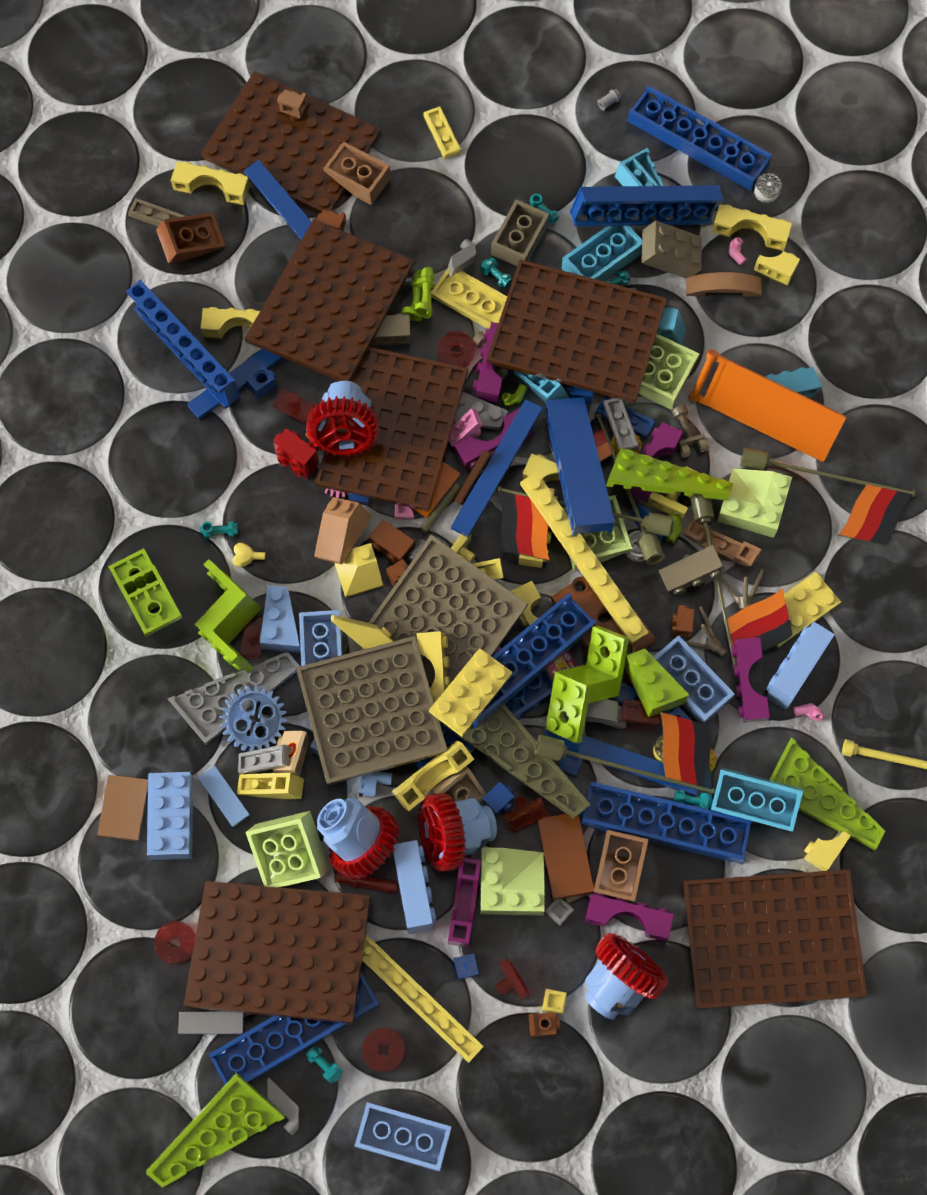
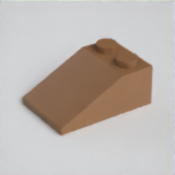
M345 142L340 145L323 168L324 172L355 197L370 205L374 203L391 179L390 165Z
M333 497L323 512L314 557L342 565L372 516L358 502Z
M607 830L594 892L635 902L648 839Z

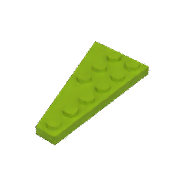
M620 448L606 485L607 487H613L614 484L623 485L625 489H631L632 486L641 487L644 491L674 494L675 491L684 492L685 496H692L693 493L702 494L705 498L728 500L733 483L690 470L686 467H680L667 461L654 459L648 455L635 453L629 449Z
M791 737L769 780L803 788L799 811L841 833L845 831L851 835L850 838L875 851L885 830L868 813H865L857 805V802L852 797L850 798L843 791V788L821 766H818L810 758V755L805 750L803 751Z
M236 1073L147 1169L146 1174L163 1188L195 1167H200L211 1158L221 1155L244 1142L255 1133L265 1130L276 1121H281L285 1118V1115Z

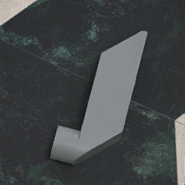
M465 239L460 246L462 250L451 256L448 264L450 277L474 262L476 249L475 244L470 240Z
M268 1078L267 1098L289 1119L283 1127L293 1136L299 1130V1107Z

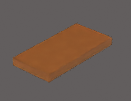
M567 814L539 818L537 820L553 900L594 893L579 816L575 819Z

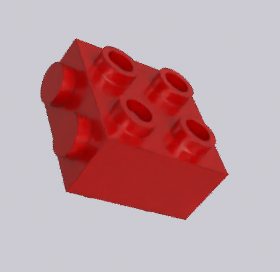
M285 429L282 433L280 432L276 435L274 447L278 462L283 466L288 465L298 477L303 476L308 479L319 467L317 448L312 443L303 441L301 436L295 431L291 432Z

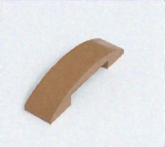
M731 272L694 275L686 277V296H705L706 293H742V296H761V278Z
M693 518L683 534L705 549L708 547L704 524L696 522ZM708 525L712 545L716 548L719 557L752 567L762 551L760 548L745 541L743 544L712 530L710 525Z

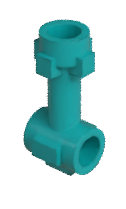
M533 194L530 197V206L549 213V223L551 225L555 224L559 219L558 212L555 210L550 211L542 203L543 197L540 194Z
M494 258L483 261L480 271L484 275L491 273L499 280L498 284L504 288H508L513 281L511 276L503 274L497 269L498 263Z
M626 270L619 271L614 279L601 281L615 285H626L630 280V275Z
M231 521L228 522V525L213 526L211 522H204L200 527V532L206 538H211L214 534L228 533L229 537H234V535H238V523Z
M684 790L675 791L673 800L679 803L698 805V807L710 810L713 803L711 794L700 793V797L685 795Z
M313 1046L306 1054L308 1060L311 1063L315 1061L325 1071L322 1076L330 1084L336 1083L342 1077L343 1071L336 1063L331 1066L321 1056L323 1051Z

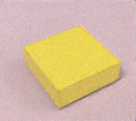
M546 989L542 1011L563 1015L567 993Z

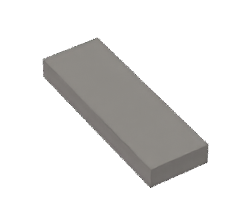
M618 398L603 401L618 450L620 451V448L632 451L639 449L624 401Z
M283 744L240 753L238 774H251L289 766V746Z
M179 1012V1035L243 1034L244 1013Z

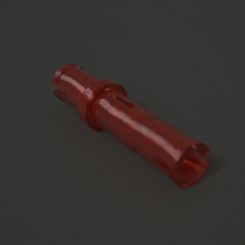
M336 870L334 883L352 885V888L356 889L357 887L393 894L397 892L398 881L367 876L366 878L361 876L359 880L356 878L352 880L344 877Z

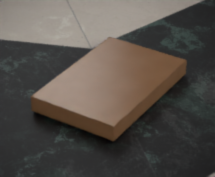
M108 775L97 833L98 837L139 842L148 795V779Z

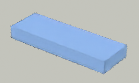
M215 766L198 777L233 828L250 817Z

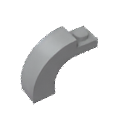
M608 699L589 703L586 721L603 723L618 729L626 728L628 708L619 706L618 702ZM565 712V719L569 721V717Z

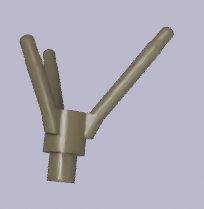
M761 569L749 596L748 577H744L743 596L738 597L727 582L719 576L720 582L732 595L736 603L739 604V609L742 610L751 605L764 570Z
M700 606L699 610L705 622V625L702 624L701 627L709 639L705 644L685 642L688 646L711 650L722 656L726 650L716 638L703 607Z

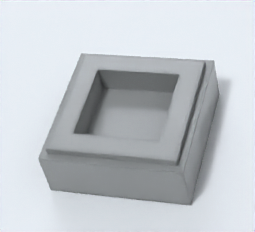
M563 899L555 900L545 910V913L559 926L574 912V909Z

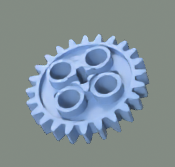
M245 686V692L237 689L238 696L231 693L230 695L233 700H225L229 706L228 708H221L226 712V715L220 716L221 719H225V722L220 724V726L227 728L223 734H230L229 742L236 740L234 747L242 744L241 750L245 751L247 746H249V751H254L255 747L257 750L262 749V745L265 748H269L268 742L276 744L274 737L281 736L278 731L285 730L281 723L287 722V720L281 718V715L286 713V711H280L284 704L276 703L279 696L272 698L273 691L265 694V687L258 691V687L253 686L251 691L249 686ZM249 700L252 707L246 712L242 705L244 701ZM259 701V702H260V706L258 707V709H257V711H256V713H255L256 704H257V702ZM266 706L271 711L268 718L262 715V709ZM255 714V717L258 718L257 722L252 723V720H250L249 717L254 716ZM238 720L245 722V728L242 731H238L236 728ZM251 726L250 735L247 736V731ZM258 726L264 728L262 737H257L255 734Z

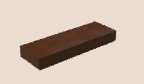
M486 450L482 452L454 501L464 505L491 459V453Z

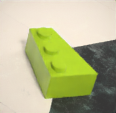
M645 648L626 655L624 668L648 717L686 703L689 694Z

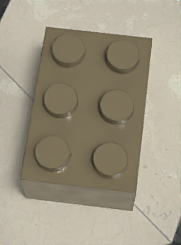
M515 200L491 243V255L515 266L518 265L519 259L529 261L549 225V213Z
M654 221L643 229L642 264L683 278L693 276L701 271V236L659 221Z

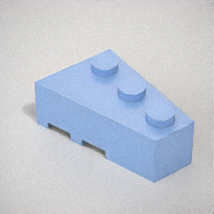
M269 585L267 587L260 637L262 650L301 653L288 587Z

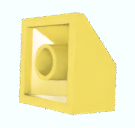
M371 543L351 549L342 565L335 563L345 598L383 587Z

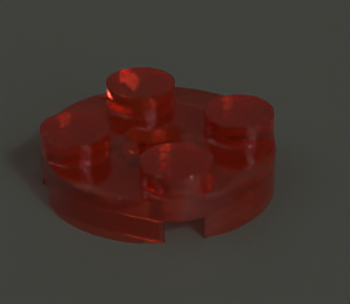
M448 332L447 335L439 339L437 344V354L440 362L461 367L469 366L475 355L474 341L465 332ZM455 346H458V349H460L461 351H459L458 353H454V351H451V349H454Z
M170 921L157 931L153 945L157 955L168 964L185 963L192 957L196 935L189 925L183 922ZM173 938H180V947L175 946L171 948V940Z
M389 1028L376 1029L369 1033L364 1040L362 1046L363 1058L366 1064L375 1071H393L403 1061L405 1054L404 1041L394 1030ZM380 1045H388L390 1047L387 1050L389 1053L387 1056L378 1054Z

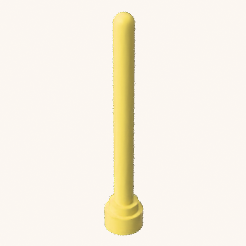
M847 739L843 743V756L851 757L858 754L927 769V761L860 747L854 741Z

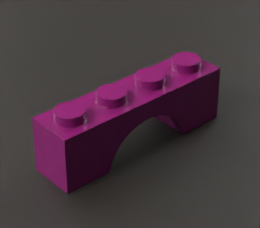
M491 322L490 328H486L484 339L487 340L486 346L482 345L480 356L483 357L482 363L478 362L476 373L479 374V379L474 380L472 391H476V398L498 403L502 377L495 373L491 364L487 363L486 360L498 323Z
M519 409L504 417V429L497 438L490 441H480L469 436L454 444V454L465 470L474 468L484 450L492 455L494 454ZM532 429L525 440H527L531 436Z
M662 422L659 428L655 427L651 435L653 440L651 444H646L643 454L654 459L662 455H673L681 440L683 431ZM632 486L630 489L632 496L648 503L651 491H644L641 487Z
M760 637L736 639L734 645H731L732 657H736L737 664L733 666L734 677H738L739 685H736V696L740 697L741 705H738L739 718L743 717V722L768 720L770 717L767 697L759 695L752 689L748 677L752 665L762 659Z
M463 857L464 861L459 866L448 944L469 948L481 860Z
M591 894L585 917L586 923L605 927L614 917L628 915L634 917L642 924L646 937L664 942L668 941L674 914L669 913L670 910L660 907L655 910L649 908V905L637 902L634 905L628 903L626 899L616 898L614 900L607 898L608 895Z

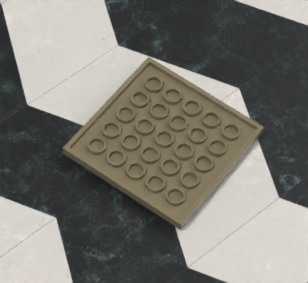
M430 535L368 623L377 625L380 629L385 627L392 634L393 642L415 636L417 642V633L444 632L445 636L448 637V648H445L450 662V666L447 668V677H450L452 682L479 648L492 657L528 604L433 535ZM420 655L427 680L430 684H433L435 679L434 666L427 657Z
M415 636L296 667L327 785L430 758L448 751L439 719L429 712L434 701Z

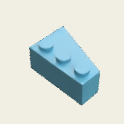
M801 367L796 371H784L778 375L769 374L765 376L808 398L815 396L823 387L813 367L806 369Z

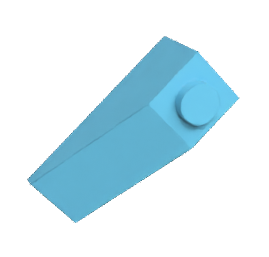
M514 371V374L545 403L546 400L570 398L562 385L556 381Z

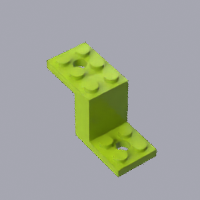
M144 548L108 566L146 637L182 618L155 565L152 564ZM133 571H140L139 573L130 577ZM160 606V610L157 613L152 614L149 612Z
M208 559L204 564L209 570L207 574L219 584L225 593L195 623L200 629L198 634L206 641L208 640L211 646L218 653H221L231 666L233 665L239 672L243 669L249 674L254 667L229 643L262 608L223 570Z
M598 625L592 627L586 665L555 672L546 730L572 742H582L588 704L619 696L629 643L628 637ZM606 647H607L608 650L610 651V655H609V656H607V654H606V652H605V648H606ZM565 712L569 717V721L565 719Z

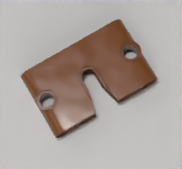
M584 576L575 578L570 585L550 597L555 605L570 593L572 595L571 598L592 620L595 619L597 621L595 626L598 625L625 636L613 618L606 623L598 621V618L608 611ZM582 585L585 587V590L577 591L575 587ZM633 609L649 633L632 645L630 642L628 643V648L632 653L644 648L647 649L656 643L654 635L635 609ZM592 631L580 640L587 651L589 650ZM606 647V648H605V652H606L607 656H609V655H610V651H609L608 648Z

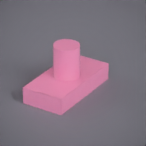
M471 408L453 425L449 438L452 447L469 436L473 438L480 436V427L483 424L477 410Z

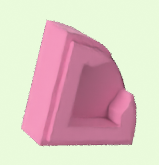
M395 504V519L414 520V513L411 507Z

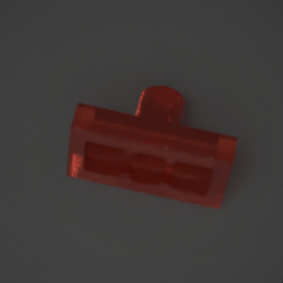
M282 388L273 402V407L307 423L308 414L311 408L315 407V404L299 397L296 393H291Z
M254 617L244 627L240 651L243 657L261 658L260 637L263 618Z
M623 699L621 721L662 726L660 713L648 717L641 701Z
M518 797L515 800L517 809L503 815L513 833L548 816L549 813L541 798L528 803L525 797Z
M510 958L499 962L500 967L507 976L495 984L500 995H504L514 988L521 1000L532 995Z

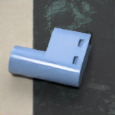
M375 772L361 776L359 797H375L377 784L391 785L392 773Z

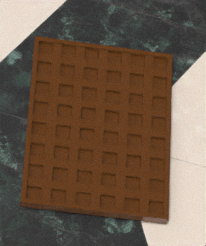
M254 71L203 148L200 157L234 174L240 173L245 176L244 170L259 160L294 202L318 213H322L323 210L333 211L346 189L324 172L323 168L343 142L368 154L381 134V128L307 94V106L301 118L280 112L277 101L279 94L283 93L284 89L290 92H297L299 95H302V92Z
M313 219L248 331L245 342L338 381H351L415 265V260Z
M519 259L486 359L487 363L636 403L667 298Z
M369 347L351 382L359 385L364 395L371 400L373 412H376L377 418H379L378 439L375 445L370 448V451L365 450L364 454L358 452L357 457L354 454H351L350 458L347 455H343L341 458L337 454L333 457V453L326 455L324 452L315 485L429 511L467 378L468 368Z
M850 869L683 881L696 1009L867 997Z
M205 881L183 1006L186 1008L354 1024L371 897L369 895Z

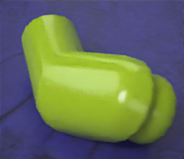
M519 384L514 394L504 393L502 395L503 403L507 406L521 403L528 388L523 384Z
M670 514L668 516L674 517L671 535L670 537L667 536L666 540L674 544L683 528L680 517L676 514Z

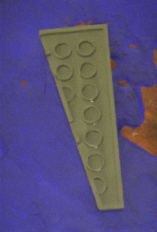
M505 705L500 707L477 728L471 725L463 736H460L439 720L442 725L573 819L590 807V803L552 759L534 754L536 740Z

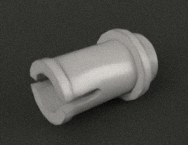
M617 89L610 90L609 94L597 100L598 106L604 111L613 103H618L621 95Z
M419 539L412 552L408 553L407 560L410 563L425 544V540Z

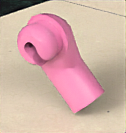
M736 237L730 243L729 255L741 266L747 259L740 253L743 241L741 238Z
M812 703L793 707L795 716L807 715L814 721H821L824 718L823 711Z

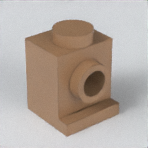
M284 89L283 93L279 94L277 101L280 112L301 118L307 106L306 93L299 95L297 92H290Z

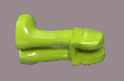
M425 267L414 272L411 284L413 290L411 306L403 307L401 310L402 314L409 315L410 321H421L422 318L429 319L432 316L431 289L435 287V277L433 269Z

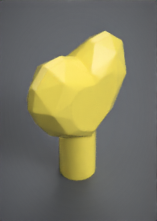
M238 543L234 546L236 555L233 558V564L236 567H244L253 560H265L266 553L254 552L249 545Z

